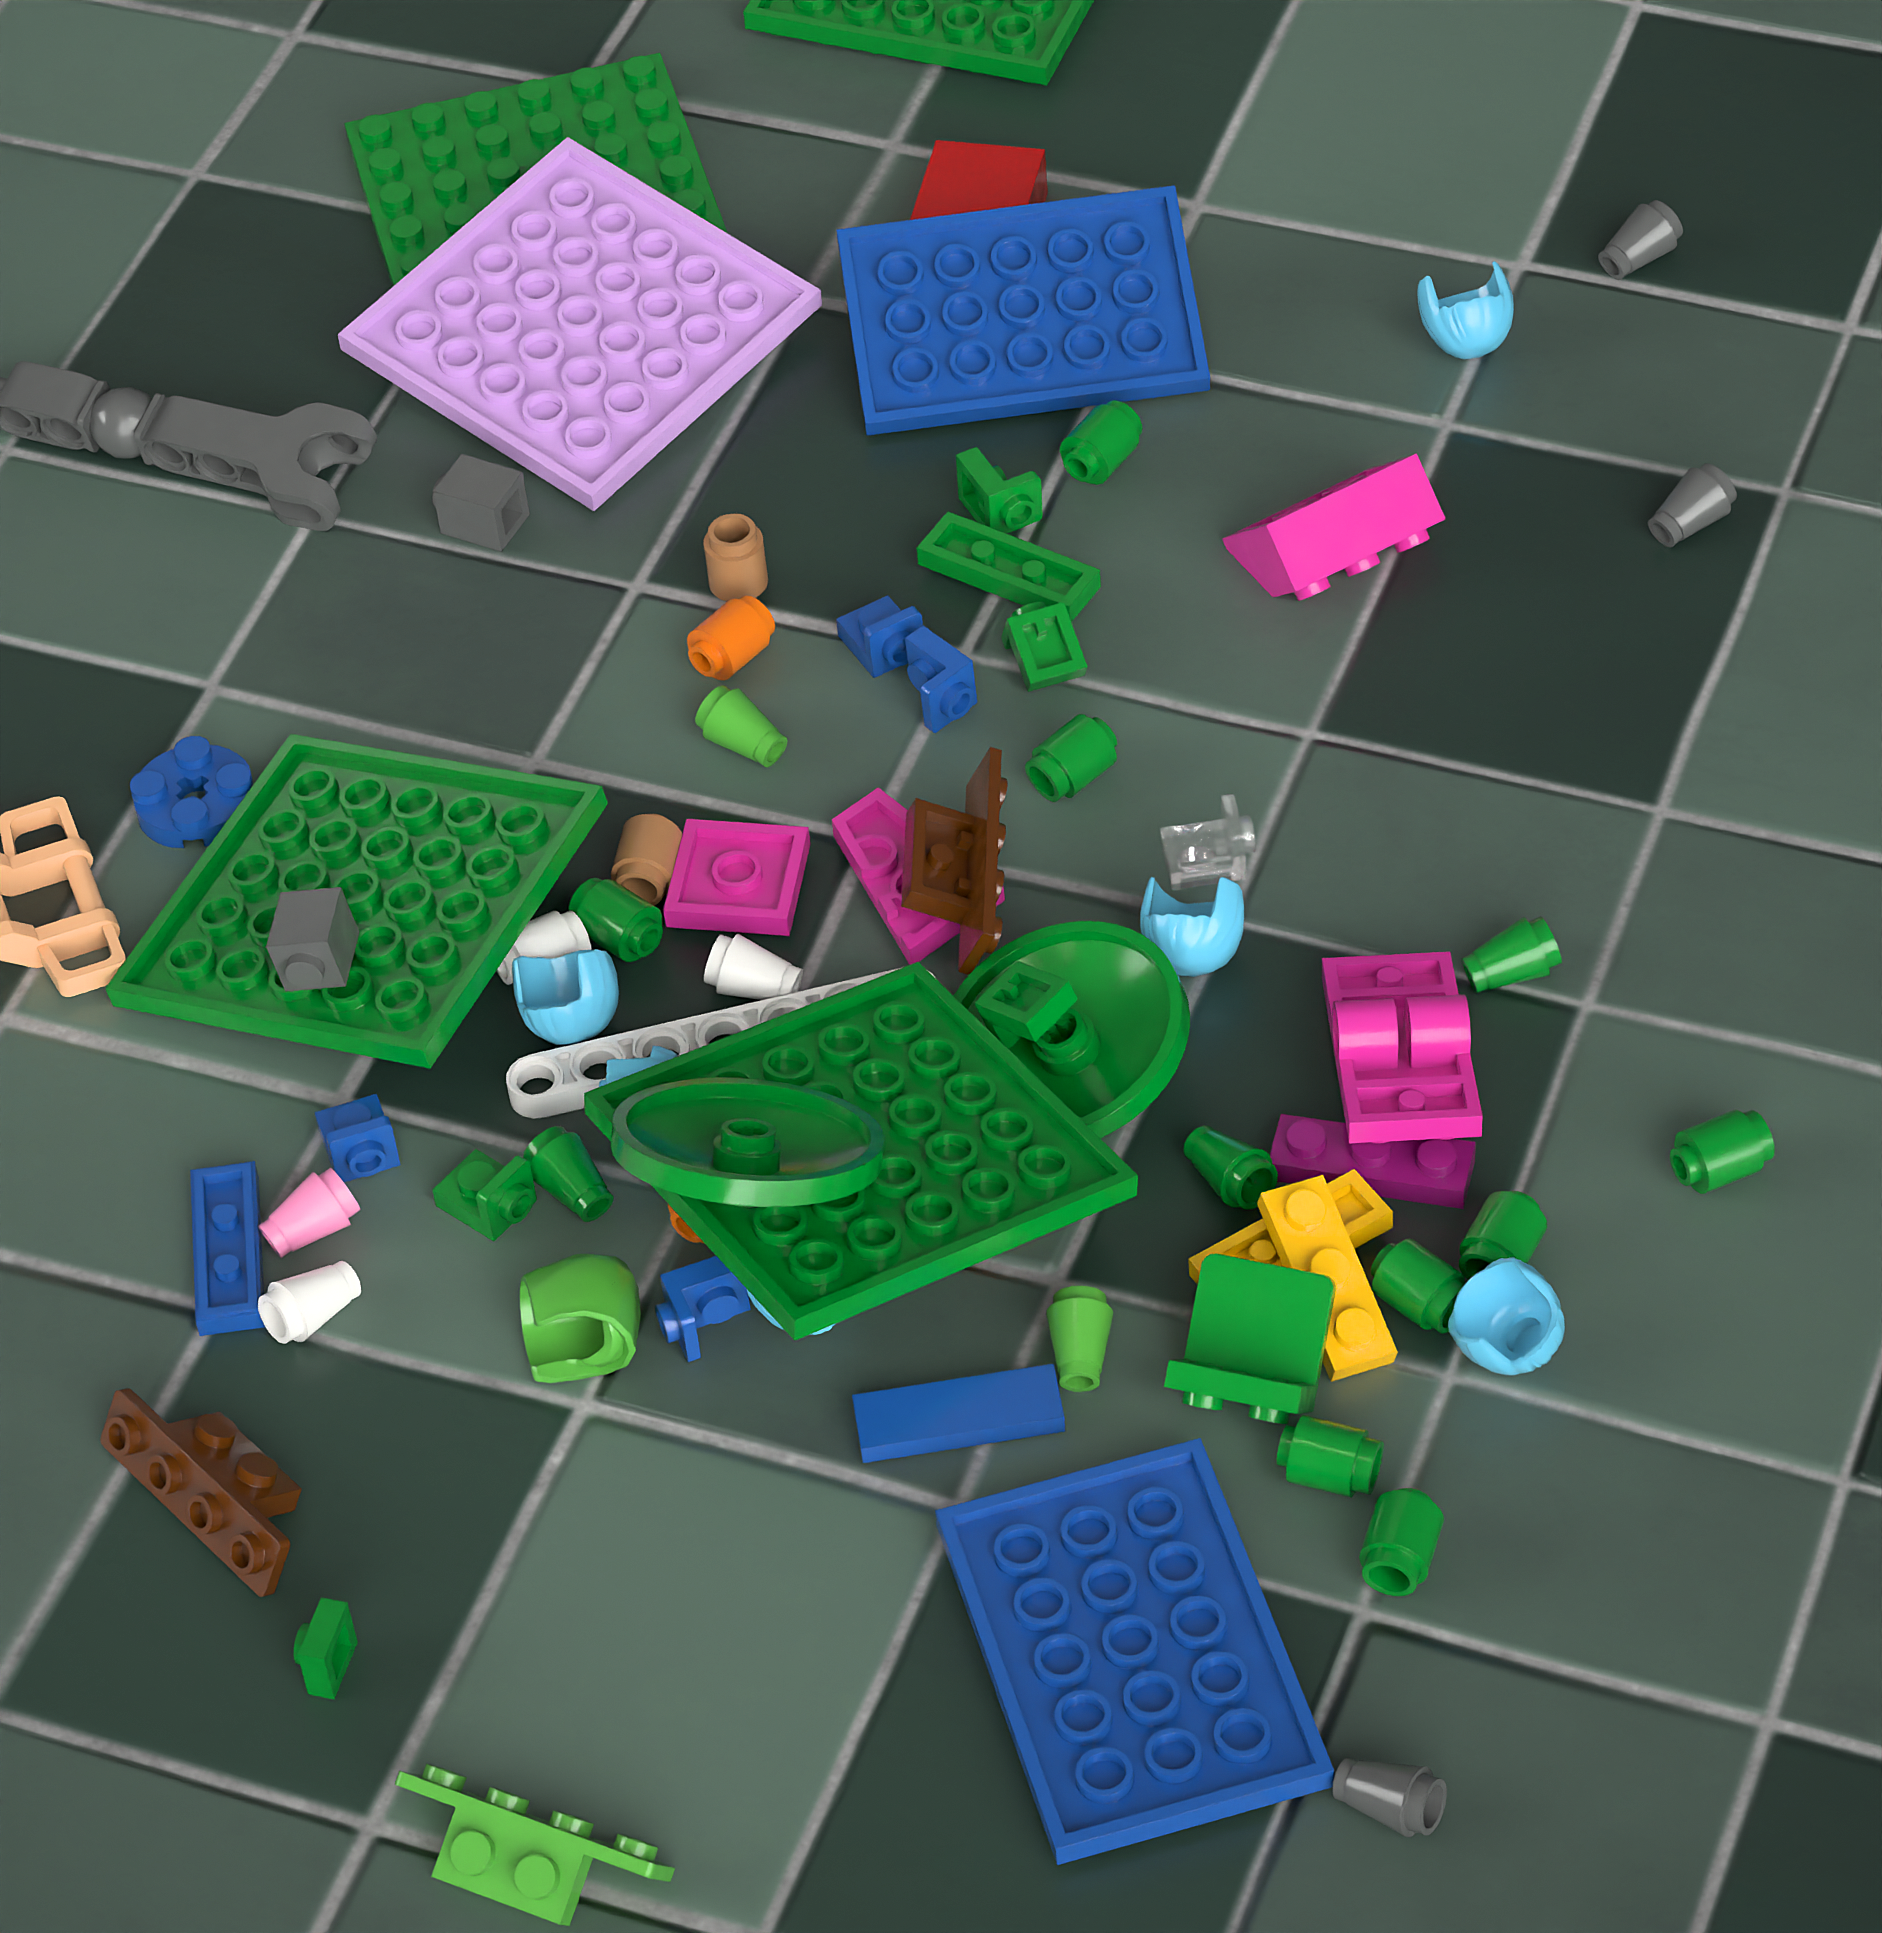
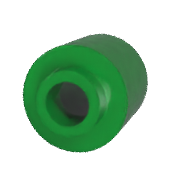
M1116 400L1095 406L1060 445L1061 458L1067 472L1081 482L1095 485L1104 483L1139 444V436L1143 428L1137 413L1127 404Z
M1078 714L1033 749L1032 758L1025 764L1026 774L1034 788L1047 800L1057 802L1063 796L1072 798L1116 763V736L1102 719L1098 717L1091 719L1084 714Z
M588 879L580 885L570 901L569 911H573L580 918L589 939L625 962H634L641 957L648 956L657 948L661 941L663 928L660 909L612 879Z
M1735 1109L1679 1131L1674 1139L1675 1148L1670 1151V1162L1677 1179L1684 1186L1690 1185L1696 1192L1705 1194L1761 1171L1764 1162L1774 1157V1141L1767 1123L1758 1112L1750 1110L1742 1113Z
M1497 1191L1488 1196L1460 1244L1461 1258L1459 1259V1268L1466 1279L1469 1280L1476 1273L1484 1270L1490 1263L1500 1258L1514 1257L1528 1264L1547 1230V1220L1540 1210L1538 1203L1529 1195L1519 1191Z
M1412 1238L1405 1239L1398 1244L1393 1242L1386 1245L1376 1256L1371 1266V1275L1374 1277L1372 1292L1422 1329L1430 1330L1434 1328L1442 1334L1449 1332L1448 1321L1453 1312L1458 1292L1465 1284L1464 1275Z
M1302 1415L1296 1427L1285 1426L1279 1442L1277 1465L1286 1467V1480L1289 1483L1350 1498L1356 1492L1371 1495L1379 1476L1384 1443L1381 1440L1369 1438L1368 1430Z
M1401 1488L1385 1492L1378 1497L1359 1555V1560L1363 1567L1362 1577L1376 1591L1391 1596H1406L1413 1593L1417 1585L1427 1578L1444 1523V1515L1441 1509L1427 1494L1413 1488Z

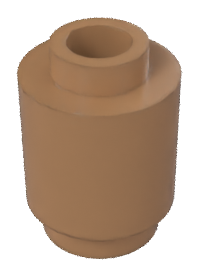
M726 514L716 518L710 524L704 538V552L710 590L717 598L723 601L740 599L746 595L756 598L766 589L768 584L763 535L752 519L745 515Z
M641 814L628 819L623 826L611 871L612 880L652 905L658 904L668 894L682 838V832L678 826L666 817L658 814Z

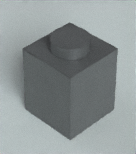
M464 454L459 456L446 474H442L437 479L432 493V502L436 507L441 534L500 552L503 551L530 515L522 471Z
M342 888L280 892L266 948L285 992L346 986L359 930Z

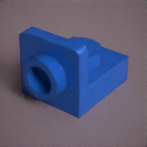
M888 595L836 619L838 637L873 678L908 663L905 638L923 625L922 615L914 606L901 611Z
M922 625L905 638L909 665L907 667V674L921 695L924 726L933 733H936L953 720L963 717L977 703L973 660Z
M377 1094L314 1112L332 1168L343 1182L372 1176L380 1171L401 1165L389 1117L384 1115Z
M717 1256L660 1275L664 1302L655 1305L657 1320L666 1342L671 1343L678 1340L687 1362L701 1358L697 1328L711 1323H721L734 1315L751 1310L747 1289Z

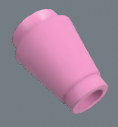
M329 1168L319 1176L312 1172L268 1219L258 1227L272 1249L282 1258L291 1251L294 1252L350 1226L349 1218L359 1212L360 1207L341 1178L332 1168Z

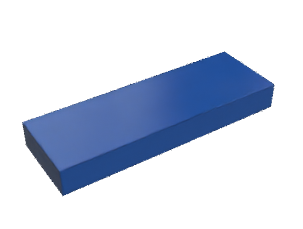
M252 1161L190 1170L195 1318L199 1336L264 1328L265 1325L258 1310V1299L264 1295L262 1238L258 1227L261 1224L259 1175L256 1163Z
M1054 1364L852 1395L863 1463L1066 1432L1064 1412Z

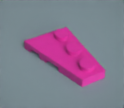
M876 788L832 819L833 836L909 965L920 962L959 934L960 924L901 907L905 826L908 810L880 788ZM1004 885L996 906L1005 901Z

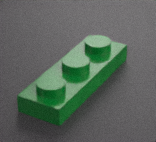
M949 511L916 547L918 565L1023 606L1034 602H1044L1046 607L1064 602L1071 622L1101 588L1100 569Z

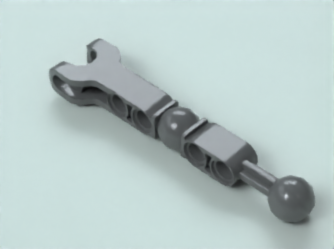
M27 361L16 363L8 378L0 377V428L12 435L75 450L86 448L88 451L97 452L100 447L109 455L121 459L142 456L145 464L156 465L172 473L256 492L268 498L272 511L282 523L310 530L327 531L331 529L341 511L334 489L326 480L318 478L316 475L322 469L333 464H362L368 459L377 441L376 432L364 416L352 410L325 403L315 402L295 408L287 414L270 416L183 396L165 397L164 394L156 393L152 399L149 394L134 387H119L110 390L107 381H97L81 373Z

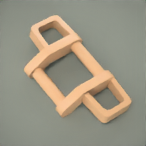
M60 796L52 797L3 813L0 816V834L4 854L0 853V960L32 968L44 967L60 994L65 997H72L108 985L126 960L118 939L120 927L114 913L105 908L90 869L93 864V856L86 841L78 835L66 800ZM53 824L62 826L67 839L17 854L15 840L19 835ZM64 880L69 881L81 914L34 928L33 925L11 921L2 895L9 897L17 896ZM107 946L111 954L104 961L76 970H65L59 963L60 961Z

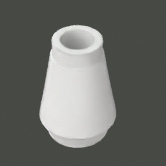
M736 934L734 938L720 935L710 952L705 968L704 982L716 986L717 994L765 1000L798 992L803 977V969L792 966L791 963L740 934Z
M339 1261L333 1265L272 1282L268 1286L267 1293L258 1299L259 1314L268 1332L278 1342L283 1344L291 1340L303 1342L349 1304L352 1299L361 1294L360 1281L348 1263Z

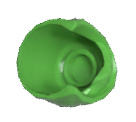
M575 1254L549 1265L539 1267L521 1277V1324L531 1373L535 1381L556 1383L609 1374L628 1366L636 1351L641 1313L639 1288L632 1272L624 1261L616 1256Z

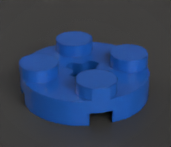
M189 736L179 740L174 749L151 760L130 782L140 828L153 841L171 848H184L183 840L193 841L202 838L204 846H209L253 786L250 767L240 755L225 747L210 745L209 741L201 736ZM192 792H205V796L201 799L195 796L184 798V796Z

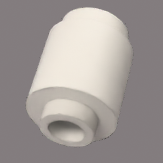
M551 911L530 920L497 969L503 982L507 985L513 983L512 962L514 958L519 956L558 958L580 950H591L590 939L582 921L573 911H567L563 914Z

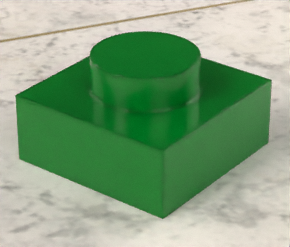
M321 1597L311 1622L303 1623L298 1630L294 1644V1661L301 1667L309 1695L335 1699L358 1643L348 1602Z

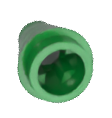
M1541 916L1529 922L1525 917H1522L1472 951V954L1461 958L1465 975L1476 994L1486 989L1490 990L1549 976V968L1562 963L1555 938L1546 921Z
M1207 1125L1196 1128L1186 1139L1184 1144L1185 1157L1192 1162L1226 1205L1243 1209H1254L1258 1207L1257 1203L1262 1192L1275 1189L1278 1179L1277 1169L1272 1164V1159L1265 1150L1214 1130Z
M554 1126L546 1129L530 1142L524 1151L523 1158L530 1162L533 1181L573 1213L577 1214L584 1222L598 1219L611 1207L614 1196L607 1189L606 1183L577 1133H568L564 1127Z

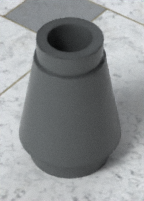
M1653 200L1648 205L1639 204L1609 241L1605 249L1599 253L1598 258L1601 266L1611 277L1621 280L1627 274L1674 250L1677 246V239L1683 233L1679 218L1669 206L1661 201Z
M1705 463L1700 468H1690L1656 511L1655 515L1648 521L1651 533L1666 547H1673L1679 541L1686 539L1728 515L1731 511L1730 504L1737 497L1733 483L1722 470L1712 464Z
M1345 1758L1340 1763L1334 1776L1332 1788L1333 1796L1336 1800L1345 1802L1350 1807L1405 1837H1412L1416 1833L1426 1836L1430 1835L1441 1820L1447 1798L1445 1781L1434 1777L1431 1769L1427 1766L1367 1760L1358 1761L1351 1758Z

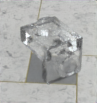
M1234 794L1221 796L1222 819L1160 828L1161 848L1172 891L1218 884L1220 877L1231 881L1246 879L1245 853L1256 851L1255 835L1250 815L1239 816Z

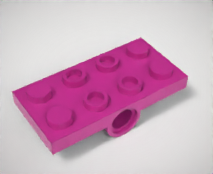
M1431 952L1322 958V983L1349 1143H1386L1389 1141L1450 1140L1464 1137H1482L1483 1116L1470 1054L1471 1035L1468 1002L1465 994L1459 995L1451 953Z

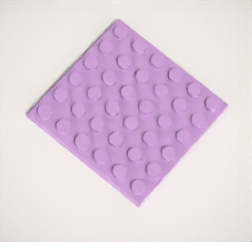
M567 137L338 334V339L342 351L592 511H595L821 307L822 299L819 288Z

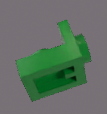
M977 447L956 454L958 498L977 523L1007 534L1042 519L1041 479L1035 471H1029L1007 480L1003 470L998 465L992 466Z
M1044 602L1030 603L1016 609L1011 614V617L1006 619L1001 639L1005 649L1012 648L1028 692L1085 676L1088 667L1064 602L1046 607Z
M1016 961L974 1004L987 1029L1010 1049L1021 1037L1036 1042L1047 1030L1054 1026L1056 1021L1078 998L1069 980Z
M477 1149L432 1189L436 1207L493 1242L512 1224L522 1221L537 1201L531 1165L528 1160L517 1155L504 1166Z

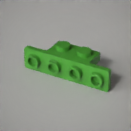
M426 1763L422 1775L399 1771L395 1785L456 1807L431 1877L559 1925L570 1926L593 1858L650 1879L671 1882L675 1867L655 1860L659 1848L655 1845L617 1833L614 1845L590 1837L594 1823L557 1810H553L549 1821L526 1813L530 1800L489 1786L486 1798L463 1790L467 1777L456 1772Z

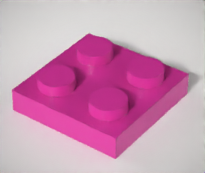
M686 819L663 910L666 927L790 936L811 844L809 827Z

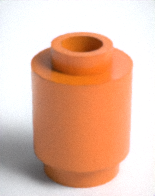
M746 595L740 599L728 600L688 634L687 645L690 662L699 673L706 677L728 680L768 646L770 636L775 631L774 619L767 607L752 596Z

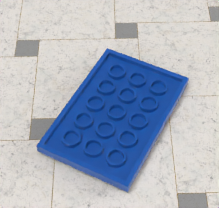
M1175 185L836 230L866 436L1106 404L1112 400L1126 402L1210 390V373Z
M1201 1438L935 1510L938 1532L1057 1865L1333 1787L1334 1768Z

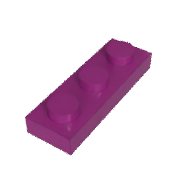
M1281 1114L1270 1157L1272 1164L1277 1169V1182L1293 1184L1323 1175L1326 1183H1329L1355 1169L1380 1197L1464 1209L1475 1163L1476 1142L1459 1139L1389 1141L1386 1143H1349L1346 1123Z

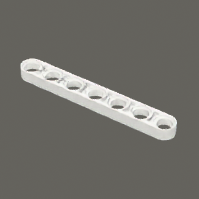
M898 969L524 1056L514 1062L506 1074L510 1103L517 1113L533 1119L584 1109V1093L598 1088L599 1082L606 1079L593 1080L583 1075L584 1071L592 1065L606 1063L610 1059L646 1058L650 1054L653 1045L674 1050L679 1055L709 1044L714 1037L721 1034L733 1035ZM534 1078H545L553 1082L552 1087L541 1094L531 1095L520 1090L524 1083Z

